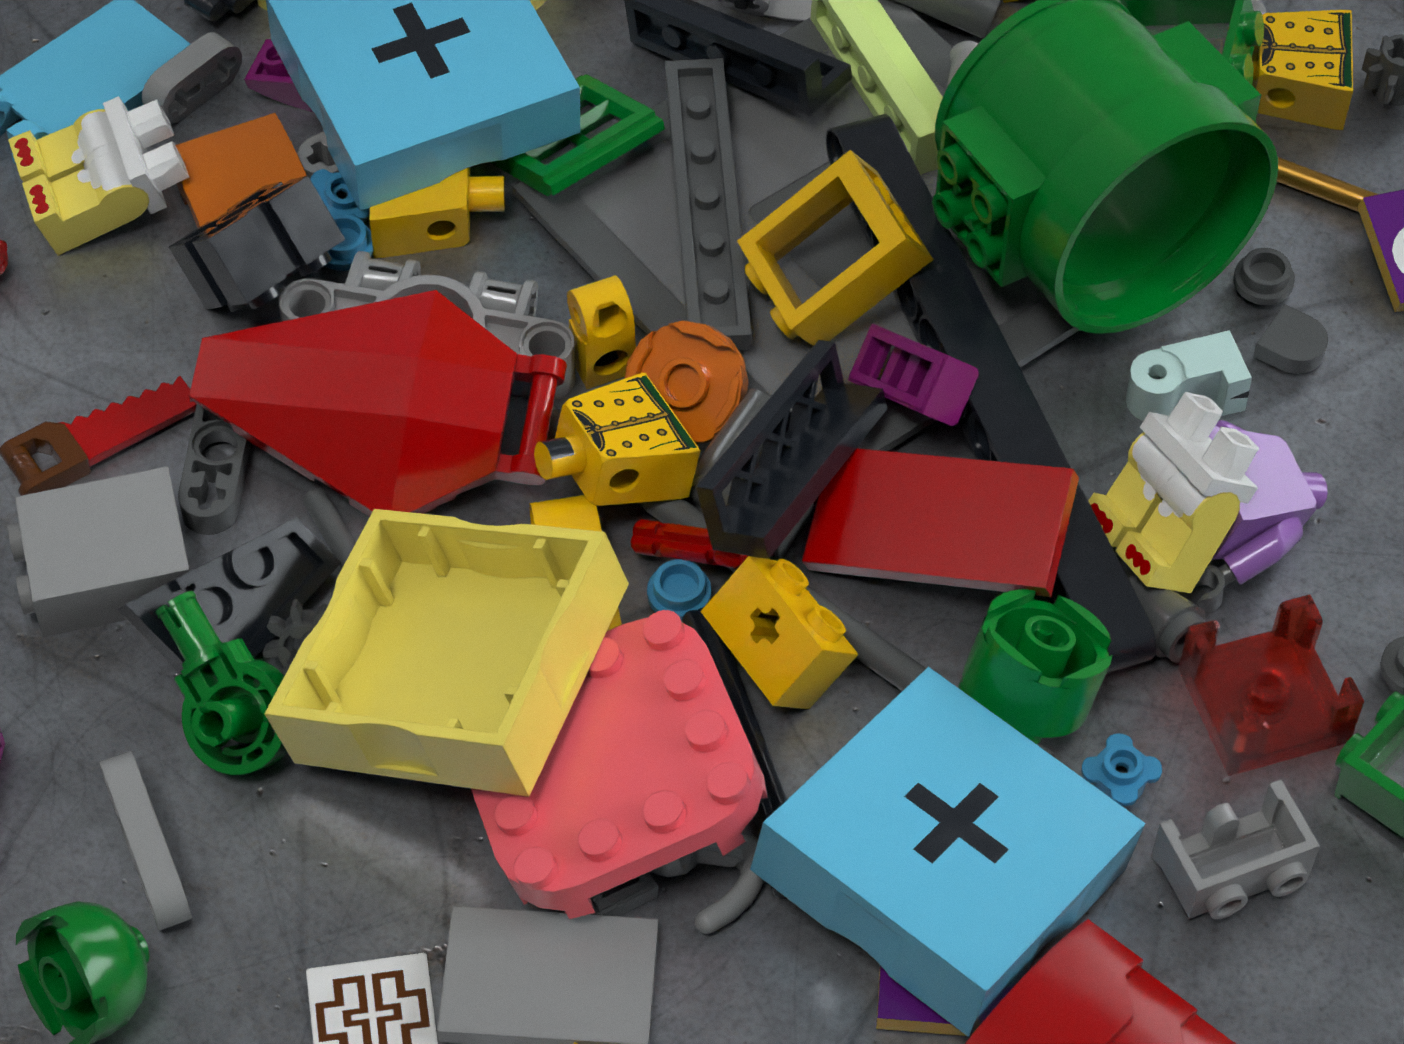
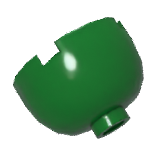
M81 901L48 909L22 921L16 933V945L27 941L29 960L18 964L20 980L31 1006L43 1025L53 1035L60 1033L62 1026H64L69 1034L75 1038L68 1044H93L110 1036L130 1021L145 998L148 976L147 963L150 957L147 942L137 928L130 926L120 915L107 907L97 903Z

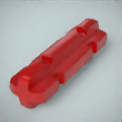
M644 519L638 520L633 526V536L630 543L635 553L737 569L748 557V555L713 550L707 528L660 523Z

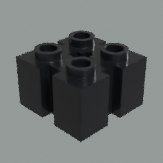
M304 176L291 179L284 184L278 182L263 186L227 209L226 213L213 221L203 224L168 248L205 309L223 307L227 304L230 311L234 312L248 304L252 309H255L273 300L284 291L279 282L298 272L300 277H304L322 268L332 260L328 251L344 241L345 238L310 178Z

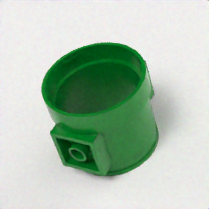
M1037 0L1005 19L983 38L966 57L951 79L941 100L935 123L938 174L936 194L933 196L932 204L940 224L946 229H951L967 247L973 262L978 267L985 268L1001 287L1028 277L1071 326L1089 333H1115L1149 323L1179 307L1211 283L1234 260L1256 231L1269 207L1277 183L1278 157L1272 140L1256 124L1261 94L1189 21L1152 35L1141 22L1132 16L1119 0Z

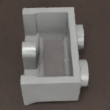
M1280 779L1269 783L1262 808L1258 812L1237 818L1230 804L1223 803L1217 805L1206 814L1200 833L1181 840V834L1172 819L1160 823L1151 857L1162 868L1189 919L1209 912L1212 919H1222L1242 909L1248 902L1249 896L1269 889L1273 896L1280 897L1302 887L1309 879L1308 874L1311 873L1320 845L1283 781Z

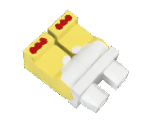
M118 96L104 102L105 109L89 111L81 115L73 125L37 140L30 130L8 139L19 176L23 181L22 185L34 223L57 256L135 220L146 209H148L150 214L167 208L162 190L189 178L185 163L173 141L153 150H147V147L174 136L170 121L157 99L128 111Z
M1185 392L1169 416L1149 412L1140 426L1143 433L1132 443L1128 451V462L1107 494L1093 493L1088 500L1111 546L1117 547L1115 552L1148 587L1192 593L1236 520L1240 510V502L1248 504L1258 489L1245 475V472L1259 447L1240 431L1222 426L1214 439L1211 440L1209 435L1222 416L1223 411L1207 396Z

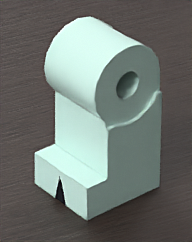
M1230 330L1161 346L1159 349L1150 350L1138 355L1130 368L1126 404L1133 416L1144 421L1149 412L1169 416L1183 394L1189 392L1211 398L1223 411L1222 416L1245 411L1252 377Z

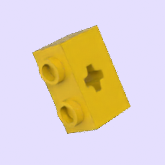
M748 556L700 612L772 706L810 709L859 654L844 637L843 634L846 632V628L842 621L832 611L819 605L806 589L809 585L808 579L797 566L785 559L777 561Z

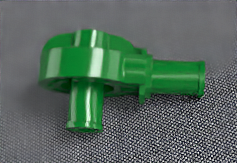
M194 591L185 592L169 600L170 607L162 605L156 610V614L164 623L185 660L181 664L183 667L182 674H179L173 680L184 697L182 726L190 748L208 767L229 775L247 774L274 765L288 752L264 713L281 684L284 675L274 666L254 659L242 638L221 642L198 603ZM231 739L240 743H252L248 747L235 744L224 747L223 750L219 748L225 746ZM242 755V760L234 758L232 756Z

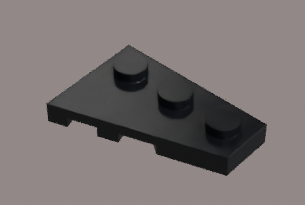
M296 517L122 605L117 610L181 673L183 670L181 664L185 660L164 623L158 618L156 610L162 605L170 607L169 600L185 592L194 591L198 603L220 641L229 642L242 638L252 657L255 658L275 636L267 628L271 615L278 616L286 621L290 616L293 600L298 599L303 606L341 562Z

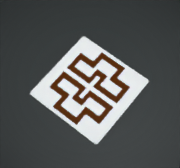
M426 953L337 964L306 970L313 1044H438Z

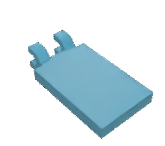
M113 0L0 75V136L7 131V136L10 139L30 130L37 140L73 125L81 115L89 111L105 109L103 103L118 96L128 111L144 105L142 102V91L149 77L159 67L189 46L190 43L136 1ZM20 118L23 119L22 121H20V122L14 124L13 126H11V127L9 128V126H10L11 124H13L14 122H16V121L19 120Z

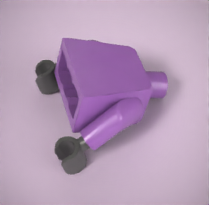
M1224 420L1217 422L1209 437L1213 440L1222 426L1240 431L1259 447L1245 472V475L1258 489L1248 504L1240 502V510L1236 520L1212 560L1224 559L1225 564L1219 568L1208 564L1195 586L1196 588L1205 585L1214 589L1204 594L1197 602V606L1202 608L1205 614L1214 612L1220 607L1223 602L1225 586L1235 580L1240 585L1276 564L1301 540L1303 536L1302 527L1316 509H1320L1324 505L1328 494L1325 478L1317 472H1301L1287 442L1275 435L1246 431Z

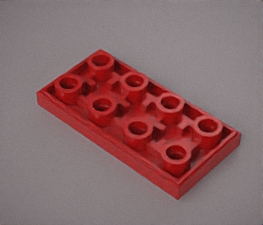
M856 448L819 495L802 562L811 571L1001 592L1030 589L1036 591L1037 596L1051 597L1079 477L1073 468Z

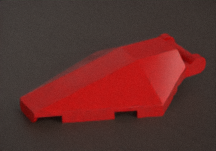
M432 290L204 337L200 344L189 398L190 402L197 403L232 425L235 433L313 482L317 479L349 499L351 506L369 517L374 509L425 514L437 508L438 505L456 499V495L495 479L525 485H542L546 482L537 470L534 451L538 442L547 440L556 388L564 383L567 363L556 356L517 354L440 292ZM516 380L532 384L519 454L512 456L500 454L513 383Z

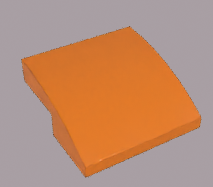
M276 113L175 145L189 174V178L176 184L184 204H188L197 228L215 220L226 213L227 209L265 185L278 182L284 184L291 179L307 176Z

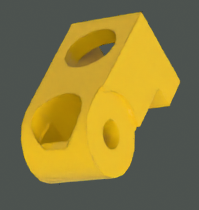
M614 275L567 291V304L571 319H569V329L574 336L575 368L585 388L590 389L625 377L628 359L636 348L632 306L621 280ZM616 351L619 358L605 366H594L601 356L608 352Z

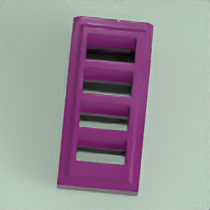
M872 323L849 374L848 381L861 386L883 388L886 398L945 424L954 426L962 415L978 378L979 371L974 366ZM893 345L895 347L892 351L886 368L882 374V377L880 380H877L880 371L884 365V362L887 358V355L890 351V348Z

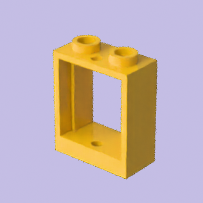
M851 150L737 240L749 261L745 265L746 275L762 294H769L775 304V307L770 310V315L776 325L791 340L799 336L813 346L818 340H832L933 260L878 171ZM854 201L880 243L802 304L777 261Z

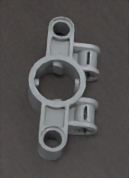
M358 251L352 261L345 284L318 279H300L286 286L280 294L279 308L281 321L437 290L517 354L527 356L544 354L563 359L567 363L565 379L562 385L557 386L554 400L566 396L575 385L574 336L571 330L561 322L535 317L538 300V282L527 279L521 285L492 280L488 278L486 272L476 271L468 288L461 282L448 277L421 275L420 262L417 260L408 259L405 264L371 259L370 253ZM514 380L511 395L529 398L532 383Z

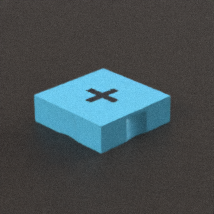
M266 0L271 41L301 99L319 119L325 132L328 150L360 211L440 183L445 178L468 167L486 162L505 160L580 133V87L530 0Z
M928 666L763 822L750 870L825 928L835 931L864 949L882 966L889 977L969 1037L1028 972L1032 962L1043 947L1053 938L1071 928L1126 870L1146 823Z

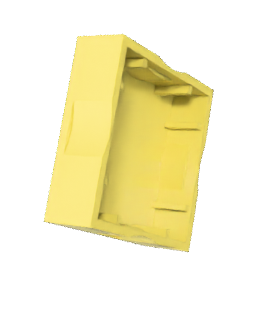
M374 509L336 579L333 595L326 611L302 642L264 714L295 764L529 797L629 583L606 533L602 531L531 524L481 525L451 516Z

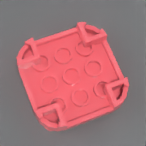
M670 610L657 611L647 618L622 624L606 632L529 797L471 788L495 859L523 904L525 905L529 902L538 908L565 911L569 919L595 913L590 900L591 897L713 843H717L722 856H725L746 842L742 831L757 813L760 800L768 798L764 775L707 645L694 628L682 623L680 617Z

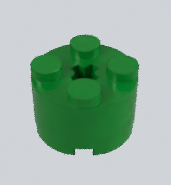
M1016 589L997 596L990 603L964 665L958 688L1032 742L1039 744L1042 738L1065 736L1078 730L1083 725L1111 664L1113 655L1109 656L1108 652L1111 638L1103 623L1089 610L1073 600L1058 595L1055 603L1052 604L1034 600L1036 595L1034 590Z

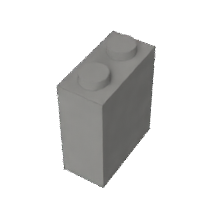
M168 466L14 497L19 522L7 525L9 541L14 561H26L28 573L27 575L16 577L20 603L24 615L36 612L43 637L127 620L117 608L190 571Z

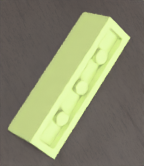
M812 0L811 21L835 58L851 65L852 79L850 81L873 116L882 114L890 116L920 175L938 169L935 123L943 96L878 0Z

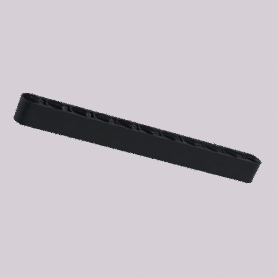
M882 114L827 129L825 143L830 165L851 150L878 171L933 258L930 263L893 292L918 343L974 366L979 371L976 383L958 421L976 459L1071 468L949 229L943 227L938 221L933 209V198L890 116ZM851 202L850 206L871 248L875 247L880 242L855 202ZM1078 482L1052 596H1045L1048 603L1052 604L1055 603L1058 595L1073 600L1089 610L1103 623L1111 638V643L1108 647L1109 656L1113 655L1106 673L1108 674L1152 660L1156 652V642L1149 618Z

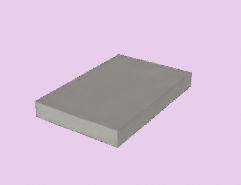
M452 906L437 1026L438 1042L463 1044H574V1042L578 1044H649L659 919L592 914L569 919L566 913Z

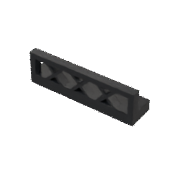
M624 0L630 41L673 60L723 58L726 82L809 117L852 79L851 65L695 1Z
M824 340L816 342L696 486L713 550L769 559L887 410L883 388L844 383L835 342ZM820 375L822 389L815 397L818 378ZM792 408L789 428L785 433L789 410ZM762 444L758 468L755 470L758 449ZM731 482L728 502L725 506L722 492Z

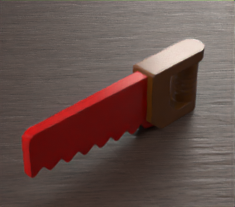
M179 376L173 385L163 382L156 391L145 389L139 398L127 396L122 404L111 402L105 411L94 409L88 418L80 415L76 416L71 424L45 421L6 441L0 447V456L19 481L20 487L18 492L20 496L66 487L91 473V466L194 413L197 403L190 402V388L183 378ZM36 453L51 455L58 464L42 472L32 458V455Z

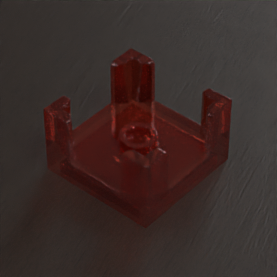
M1310 594L1282 602L1278 607L1272 631L1216 645L1220 630L1218 620L1188 627L1178 670L1228 776L1346 744L1353 736L1365 701L1352 677L1344 679L1338 696L1315 650L1323 620Z

